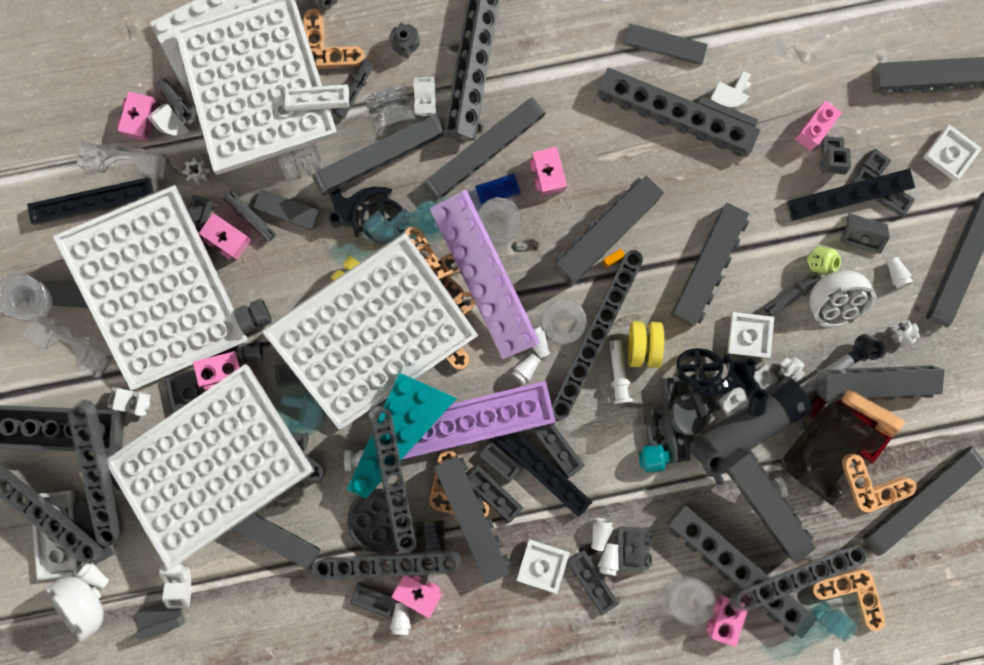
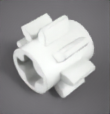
M193 158V162H185L186 170L182 171V173L189 175L186 179L188 182L191 183L195 180V183L200 185V181H208L206 176L207 173H210V170L204 168L206 166L205 161L202 160L198 163L197 159ZM195 169L199 170L198 174L194 173Z
M909 320L899 321L891 329L894 342H900L901 346L911 345L920 337L918 326L916 323L911 325Z
M794 356L790 359L786 357L778 364L782 368L779 374L783 378L788 376L795 381H799L805 375V372L802 371L805 365Z

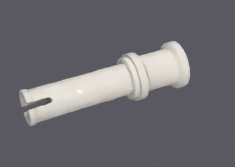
M622 340L610 341L608 343L614 381H612L611 385L614 387L616 399L614 404L631 403L633 399L630 398V381L626 378Z

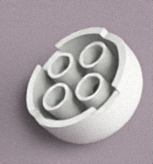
M851 270L836 271L824 276L815 284L809 298V305L814 318L821 326L828 328L850 325L848 320L855 319L860 315L865 317L877 302V296L870 281L864 275ZM840 313H841L842 317L844 318V319L841 320V321H833V320H832V319L837 318V317L840 315Z
M70 576L58 579L44 589L48 597L53 596V607L71 633L77 631L78 636L76 638L79 642L84 641L100 628L104 612L99 601L101 595L96 587L91 588L84 580Z

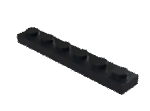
M908 168L786 201L791 221L911 190L915 188L911 169Z
M146 177L28 203L30 222L32 225H38L128 205L153 195L154 189L152 179Z
M518 432L493 438L578 518L593 503Z

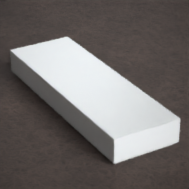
M348 84L284 89V109L286 111L349 107Z
M764 364L755 371L754 378L762 389L767 390L779 381L767 364ZM735 388L718 399L717 403L728 417L745 406L747 400L744 390L742 388Z

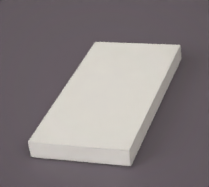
M74 490L39 494L75 522ZM41 508L38 512L40 517H42L43 511ZM57 521L55 522L56 530L59 529V523ZM32 524L37 580L75 576L74 573L79 567L80 561ZM74 534L71 535V541L73 543H75L76 541Z

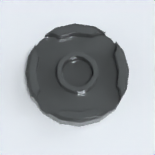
M686 393L676 396L670 404L672 407L669 410L672 426L678 433H682L685 436L698 434L704 428L706 416H701L692 394Z

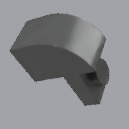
M825 136L821 141L822 159L819 162L821 173L845 175L851 168L850 148H844L843 137Z

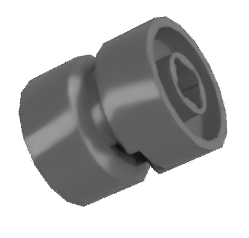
M262 298L250 302L249 307L243 305L234 309L236 321L244 334L256 330L257 325L264 327L272 323L270 312Z

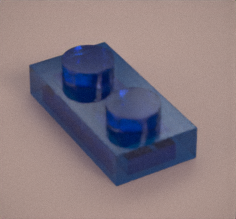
M514 173L475 186L481 207L521 194Z

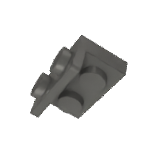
M619 527V570L639 572L649 570V567L652 565L650 545L653 539L650 527Z

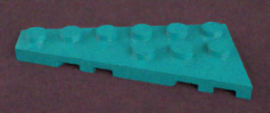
M399 372L384 408L392 417L401 461L457 398ZM381 412L377 422L384 420L385 413ZM372 434L347 487L348 491L367 498L382 482ZM382 434L379 442H387L389 434ZM391 454L384 457V463H390L393 460V455Z

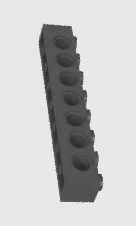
M467 0L444 129V135L461 142L476 139L499 0Z
M607 67L596 95L604 102L618 104L623 110H633L638 112L637 114L643 118L650 117L657 120L656 122L660 125H670L675 127L676 131L680 133L692 134L697 140L712 142L719 149H729L739 157H747L752 152L761 130ZM622 88L625 93L618 94L615 89ZM640 95L643 97L644 101L637 102L634 99V96ZM659 103L662 105L663 109L657 110L654 108L653 104ZM672 111H679L682 117H675ZM691 119H698L700 121V125H694ZM716 126L719 129V133L712 132L710 127ZM730 134L737 135L738 141H733L730 138Z
M682 504L667 521L666 524L670 526L668 531L676 538L681 536L687 542L684 545L694 553L696 550L703 555L701 559L710 567L714 564L719 569L717 573L726 581L729 578L736 584L733 587L738 591L752 586L756 581L762 582L770 578L686 505ZM693 524L695 526V533L688 536L686 528ZM710 539L712 542L711 547L704 550L702 547L703 541ZM722 553H727V561L721 564L719 556ZM743 567L744 574L737 578L735 575L736 569ZM760 588L759 595L763 599L764 592ZM790 594L777 599L774 605L770 606L769 603L762 605L768 611L766 615L775 623L780 621L784 624L783 630L791 637L797 635L802 639L818 620ZM792 609L793 616L786 620L785 613Z

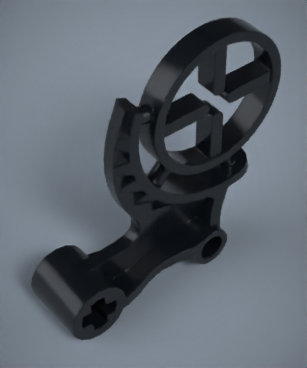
M374 186L364 188L349 198L342 196L341 188L329 193L335 212H331L328 217L330 225L334 228L339 226L353 228L356 238L359 237L358 233L364 232L371 241L379 244H388L403 234L406 226V215L403 208L396 201L389 199L392 189L387 187ZM385 194L384 198L374 199L368 204L364 203L369 197ZM379 203L381 218H385L383 203L392 204L400 211L402 216L386 219L387 223L403 222L402 228L397 235L388 239L385 223L382 224L383 239H377L367 232L365 225L380 224V219L364 220L367 210L374 204ZM361 206L363 208L360 219L361 227L356 228L355 217L358 208ZM338 218V221L333 222L332 219Z
M703 348L689 349L679 355L676 362V373L682 382L693 387L691 394L717 396L728 393L735 388H742L747 400L748 413L759 417L766 412L769 394L765 389L761 388L754 378L757 365L755 359L747 358L744 361L731 360L729 354H725L723 359H720L714 352ZM694 356L696 364L680 365L684 359ZM700 356L707 357L715 362L703 364V368H699L701 365ZM723 364L726 365L728 374L724 379L721 378ZM696 367H698L699 380L692 379L683 372H695ZM703 371H719L713 378L705 380Z

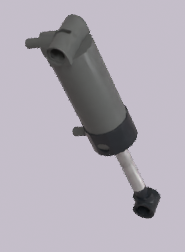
M862 334L856 338L851 352L824 370L848 369L860 360L863 362L868 359L877 360L884 353V344L868 334ZM817 374L800 386L791 377H785L766 390L769 394V400L764 415L759 417L750 415L746 404L693 439L689 444V452L702 464L707 475L714 478L717 485H723L725 481L721 472L724 471V468L720 463L739 447L748 452L794 422L797 423L800 430L807 428L803 416L812 411V405L807 396L816 390Z

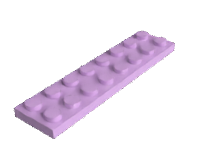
M467 190L429 208L502 359L538 345L540 343Z
M546 381L453 403L402 460L556 423Z

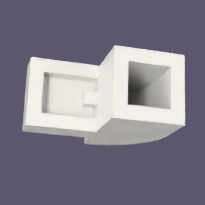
M743 71L734 88L719 82L710 100L737 111L749 98L745 93L751 84L748 82L751 74Z
M435 77L414 78V112L416 116L436 114Z
M162 104L148 115L147 118L156 129L164 134L183 135L189 132L184 124L189 125L197 119L195 116L197 115L195 105H189L187 108L191 111L192 117L187 122L184 118V122H182L168 104Z
M112 387L107 407L134 415L146 416L151 395Z
M178 564L168 570L165 565L160 566L159 574L165 583L162 600L168 609L189 608L191 598V573L189 567H183V565Z

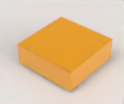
M619 249L604 258L601 263L605 268H608L622 260L625 254L622 249Z

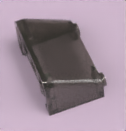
M828 402L785 454L781 466L797 481L833 506L842 494V487L837 481L844 473L842 467L843 457L849 453L858 455L862 449L867 452H874L880 448L886 439L837 402Z

